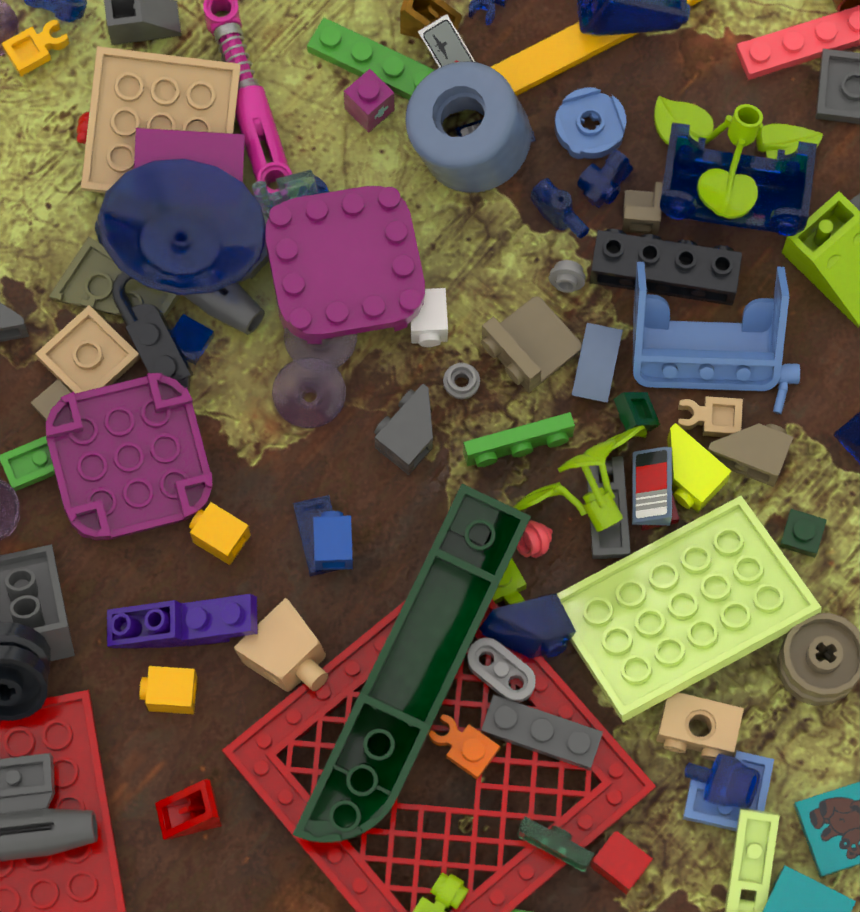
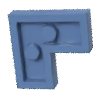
M736 751L728 787L691 779L682 819L736 831L740 808L765 810L774 759Z

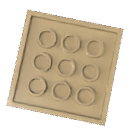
M97 46L81 190L133 196L136 128L233 134L241 64Z

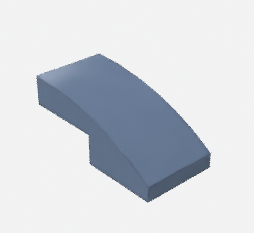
M592 323L586 324L572 391L573 396L608 403L623 330Z

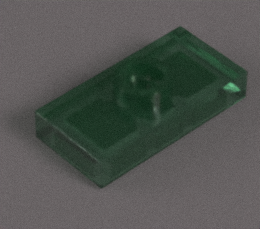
M525 816L518 828L517 835L519 838L582 872L587 871L594 857L593 852L572 842L573 836L557 826L552 825L551 829H548Z

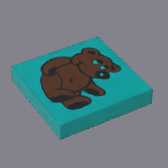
M860 782L797 801L793 804L820 878L860 865Z

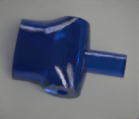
M549 178L543 179L533 188L530 199L541 215L552 226L559 230L569 228L579 239H582L589 233L590 229L574 213L572 196L569 192L556 187Z
M724 754L717 755L711 769L688 763L684 772L686 778L706 784L703 796L704 801L720 807L733 806L749 809L754 801L760 782V772L757 769L748 767L740 760Z

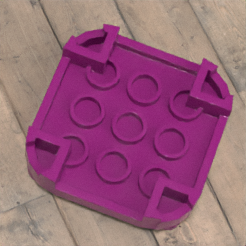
M383 186L357 187L296 197L271 208L266 222L265 243L279 318L283 328H287L294 336L306 340L307 344H322V339L392 327L394 332L407 328L408 324L419 314L424 304L425 280L411 213L405 200L400 197V193L396 188Z
M147 373L145 377L75 394L73 391L62 396L50 410L46 421V441L65 514L71 526L80 536L93 540H111L183 522L194 517L200 509H204L207 505L213 487L212 472L209 469L194 412L193 399L187 387L184 388L177 380L164 376L162 373Z

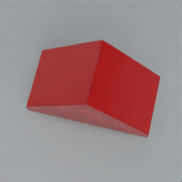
M210 779L202 780L155 803L163 840L222 826Z

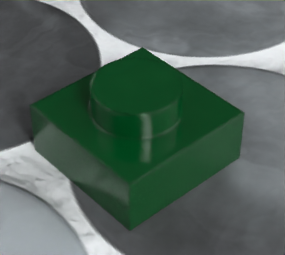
M623 392L613 399L619 412V418L626 431L643 425L647 432H651L660 425L648 392Z
M790 509L779 547L815 558L827 519Z

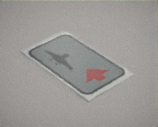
M447 14L418 31L439 68L455 62H475Z

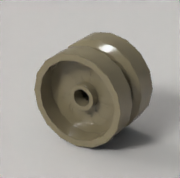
M818 613L794 626L783 641L777 658L778 676L786 691L798 701L813 706L831 705L844 699L860 679L859 629L846 618L832 613ZM820 656L823 657L825 660H822L820 662L819 660H817L816 657Z

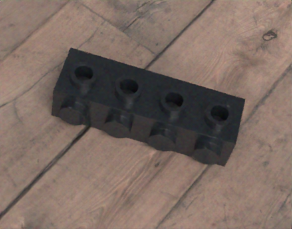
M619 229L598 230L589 283L635 290L637 262H644L647 293L733 306L737 293L742 252H736L731 247L723 245L714 246L713 248L698 246L696 242L690 240L665 241L653 234H644L640 237L627 235Z

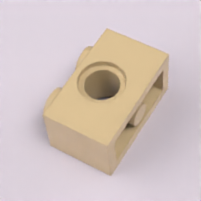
M678 692L665 699L656 741L664 743L663 748L672 752L686 753V749L701 752V757L706 760L723 762L724 758L731 759L735 752L744 708ZM694 720L703 721L708 726L709 734L704 737L693 735L689 729V723Z

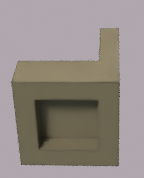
M655 182L654 192L625 191L622 231L658 235L661 222L663 182Z

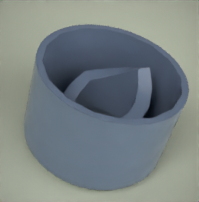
M469 61L444 65L427 75L418 84L409 99L405 118L408 138L430 173L446 187L467 193L487 191L509 180L524 163L531 143L530 122L508 81L493 68ZM463 110H474L484 115L481 124L472 133L462 137L449 136L442 126L447 116Z

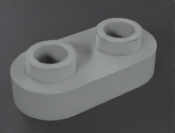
M482 638L470 646L467 656L470 671L502 698L520 703L532 695L536 683L534 672L502 644L491 638ZM482 655H490L494 660L493 663L489 666L482 665L479 661ZM514 678L520 679L523 687L519 690H514L510 688L509 681Z

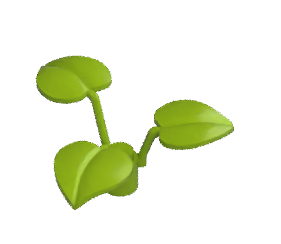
M662 96L657 98L655 104L654 121L657 132L667 145L677 150L693 151L698 146L699 141L708 144L728 128L729 139L736 146L729 172L719 168L707 170L701 175L697 184V192L701 201L715 214L727 219H736L746 215L755 205L758 196V189L754 179L747 175L736 174L743 147L753 143L756 138L757 150L765 152L766 160L771 166L783 171L793 172L805 168L810 163L823 137V133L794 125L776 123L763 126L762 112L750 104L738 106L733 117L727 115L725 121L714 131L711 115L697 105L672 101Z
M645 426L631 428L586 450L584 454L571 458L558 468L559 473L572 468H582L592 491L583 496L585 504H582L560 482L527 494L513 508L521 511L541 502L547 497L562 495L578 509L581 516L588 514L597 532L623 519V516L613 499L615 495L611 489L605 461L613 449L621 446L633 437L646 438L647 430ZM599 465L604 489L602 486L598 487L589 466Z

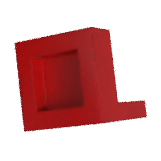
M615 831L593 858L590 867L627 895L649 867L653 858L621 833Z

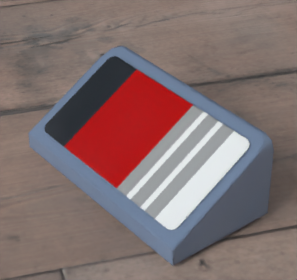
M672 447L635 451L632 454V525L670 526L672 519Z

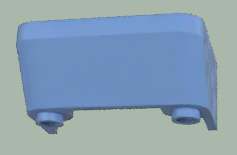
M637 262L633 307V375L635 380L642 386L652 388L767 391L775 387L781 377L789 305V290L785 267H777L774 299L759 298L752 300L743 310L742 323L670 321L668 302L661 296L647 294L644 262Z

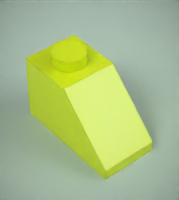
M675 423L670 428L667 438L668 447H672L673 496L686 509L692 507L699 513L728 482L732 471Z

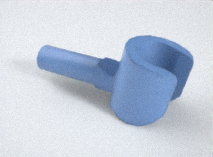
M786 363L782 365L773 413L782 414L788 384H799V364Z

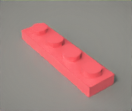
M860 5L738 43L736 53L747 79L751 80L820 58L823 49L843 51L860 45Z

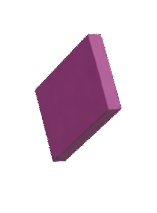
M136 128L132 202L241 208L245 134Z

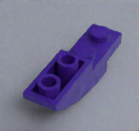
M252 594L188 603L172 600L107 610V647L164 648L230 642L232 637L258 634L257 597Z

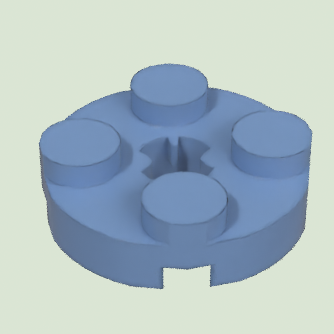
M582 88L571 92L564 98L562 105L557 110L554 128L558 141L568 150L570 156L576 159H596L604 157L619 148L623 140L627 119L622 104L613 95L609 97L607 94L601 93V90L597 88ZM590 116L592 121H599L600 126H596L594 130L584 128L581 123L584 124L585 122L583 118Z

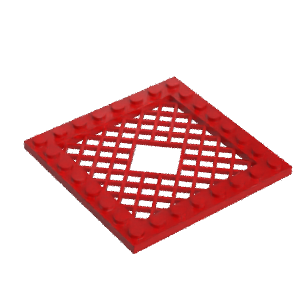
M491 600L473 639L477 641L482 638H491L498 641L532 669L536 683L532 695L527 699L532 705L529 707L603 732L591 770L589 771L560 760L559 762L538 760V753L534 751L532 760L511 758L512 744L506 742L505 758L494 757L490 762L493 764H505L503 784L481 783L482 775L478 780L476 779L474 809L398 803L397 797L391 808L390 830L371 828L362 833L360 854L347 839L338 842H314L292 835L355 912H408L392 892L412 893L410 912H413L416 907L417 894L433 895L430 893L432 888L418 887L420 866L441 868V874H447V869L469 870L467 887L469 891L458 909L453 908L449 912H512L656 788V785L493 600ZM405 601L322 668L328 674V678L321 688L312 691L303 683L222 750L227 759L291 835L318 781V776H321L323 769H319L321 749L333 750L336 744L321 742L323 723L345 725L352 710L353 698H358L360 692L357 691L364 686ZM487 654L482 655L486 656L485 666L491 665V659L493 660V658ZM463 659L454 680H457L455 700L444 699L441 706L455 707L454 721L457 725V730L462 733L466 727H459L460 707L482 709L480 729L475 728L481 732L487 715V709L490 706V703H488L489 686L475 675L463 674ZM514 678L509 681L510 688L514 690L516 688L519 690L523 687L520 679ZM462 681L484 683L482 702L461 700ZM347 700L345 717L328 716ZM317 725L316 742L299 740ZM432 725L430 731L449 732L447 726ZM294 747L315 749L313 769L292 767ZM285 750H287L286 766L278 758ZM510 765L532 767L530 787L509 785ZM537 767L559 769L557 789L536 787ZM564 769L586 771L585 791L563 790ZM293 774L312 775L310 795ZM592 774L600 784L590 792ZM481 789L502 791L501 811L479 810ZM508 792L530 794L528 814L507 812ZM535 794L557 796L555 816L534 814ZM563 796L582 798L561 816ZM397 810L419 811L417 832L395 830ZM424 812L446 814L444 834L423 832ZM451 814L473 816L472 836L450 835ZM479 816L500 818L499 839L477 837ZM506 819L528 821L526 841L504 839ZM533 821L553 823L532 841ZM367 834L389 836L387 857L365 855ZM395 837L416 838L415 859L393 857ZM422 839L444 841L442 861L420 860ZM449 841L471 843L469 864L448 862ZM476 844L498 845L497 866L475 864ZM504 846L524 848L502 866ZM366 862L387 863L385 884ZM392 864L414 866L412 887L390 885ZM474 871L494 872L491 877L473 891Z

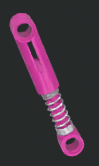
M204 0L203 10L206 27L215 37L216 43L220 45L219 52L222 53V61L241 64L235 116L241 134H245L244 145L259 189L260 198L266 206L272 208L294 198L293 173L289 168L265 90L262 86H259L258 80L253 78L255 71L250 69L252 62L247 60L250 55L245 53L247 46L242 44L244 37L241 30L242 23L238 1ZM219 11L229 12V14L224 17L215 16V14ZM263 140L265 141L271 162L268 164L266 163L265 156L260 144V141ZM274 181H280L285 184L282 188L276 190L268 187Z

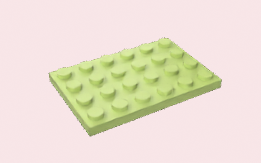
M742 495L546 599L548 608L622 722L629 720L783 636L794 626L810 617L822 613L818 601Z

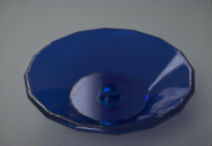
M189 159L152 161L125 172L106 191L97 217L102 246L121 271L148 288L176 295L213 293L242 280L260 260L265 244L266 225L262 207L246 185L217 166Z

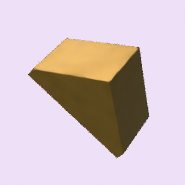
M403 0L400 10V34L423 40L418 31L446 14L458 31L462 14L443 0Z

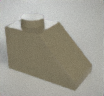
M758 423L711 442L708 451L731 471L774 487L792 443L793 436L788 435L787 431L780 426L774 424H767L765 426Z

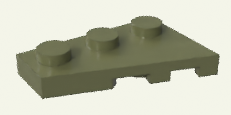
M88 237L49 295V298L83 308L90 305L96 311L121 316L112 296L113 282L125 270L142 269ZM148 274L152 280L150 286H147L140 279L129 280L125 286V292L132 306L134 307L139 304L154 305L161 310L165 319L181 296L177 291Z

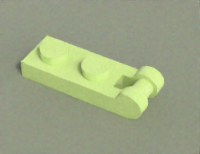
M745 808L739 809L724 912L763 911L768 901L780 818L778 813ZM741 889L755 891L754 900L740 899Z

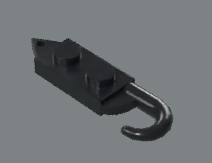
M139 269L123 271L113 282L112 296L148 372L162 373L164 376L177 380L184 388L187 387L188 391H190V377L194 374L161 310L151 304H139L133 307L125 292V286L131 279H140L147 286L152 284V280L147 273Z

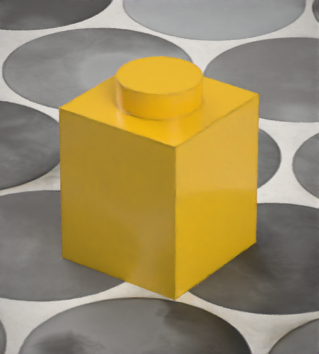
M210 502L205 511L200 509L189 525V528L192 529L190 535L193 543L228 565L232 564L251 536L249 525Z
M149 666L148 677L141 678L140 700H145L149 712L194 714L198 679L195 669Z

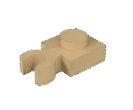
M706 396L704 406H699L690 399L680 400L678 410H688L691 412L692 418L679 419L677 425L683 430H691L697 425L703 426V436L726 437L741 431L743 399Z

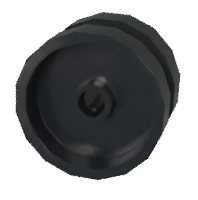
M0 622V721H15L31 716L41 709L48 694L51 648L45 637L36 630L13 622Z

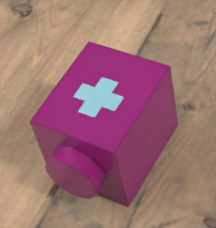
M369 69L344 90L345 110L369 133L395 111L394 92Z

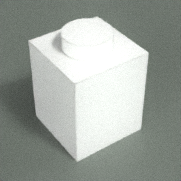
M446 288L425 289L424 304L419 314L410 322L411 344L419 343L423 347H434L440 345L441 342H448Z

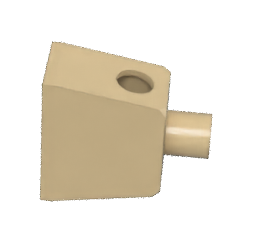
M287 598L257 625L258 634L245 636L233 647L242 663L287 692L292 691L301 681L312 691H316L324 685L328 678V674L319 666L326 657L321 643Z

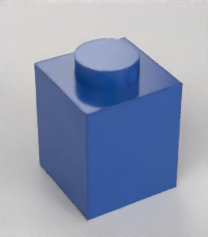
M327 511L321 513V517H313L315 570L353 569L351 516H344L343 512Z

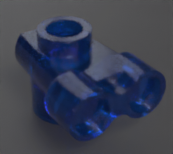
M617 149L607 158L602 169L593 163L583 171L578 179L577 187L584 191L585 198L597 208H600L604 202L609 205L617 198L621 190L619 184L625 181L634 170L630 160Z

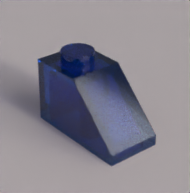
M557 593L495 608L480 627L484 636L494 639L530 659L542 655L551 658L561 654L567 649L566 644L576 632Z

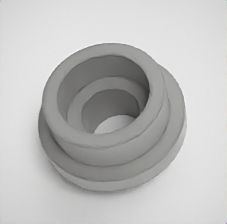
M559 261L550 271V283L561 292L571 293L585 285L586 277L583 273V267L575 261Z
M467 363L454 364L444 374V388L450 396L456 399L470 398L479 389V373L473 366ZM463 377L469 383L465 387H459L455 384V380Z

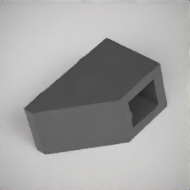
M104 0L107 28L112 45L182 36L178 4L175 0Z
M422 384L416 391L409 390L399 402L398 407L400 409L392 418L386 416L374 431L376 434L375 449L407 475H410L433 449L429 388L425 384Z

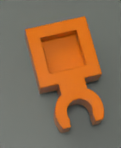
M442 714L440 721L449 728L448 734L439 736L431 730L428 734L429 739L438 746L448 745L451 747L446 758L478 780L500 750V746L469 724L463 733L457 730L454 719Z

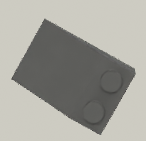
M52 544L0 555V622L19 623L36 630L45 637L51 648V661L73 657L75 653Z

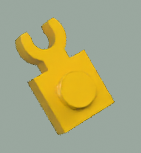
M57 19L47 22L43 27V31L38 34L33 27H30L1 43L3 50L20 77L50 61L49 50H61L69 45L70 42L67 34L58 38L52 37L54 32L61 29Z

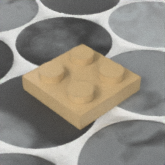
M90 305L35 353L37 359L71 392L74 391V394L112 385L141 359L139 353Z

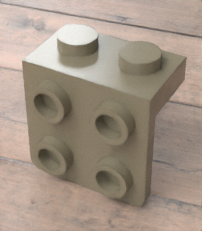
M537 296L531 298L501 323L493 316L482 325L481 343L485 350L493 358L497 357L505 366V371L513 382L517 385L521 384L528 393L579 354L582 348L579 339L544 300Z

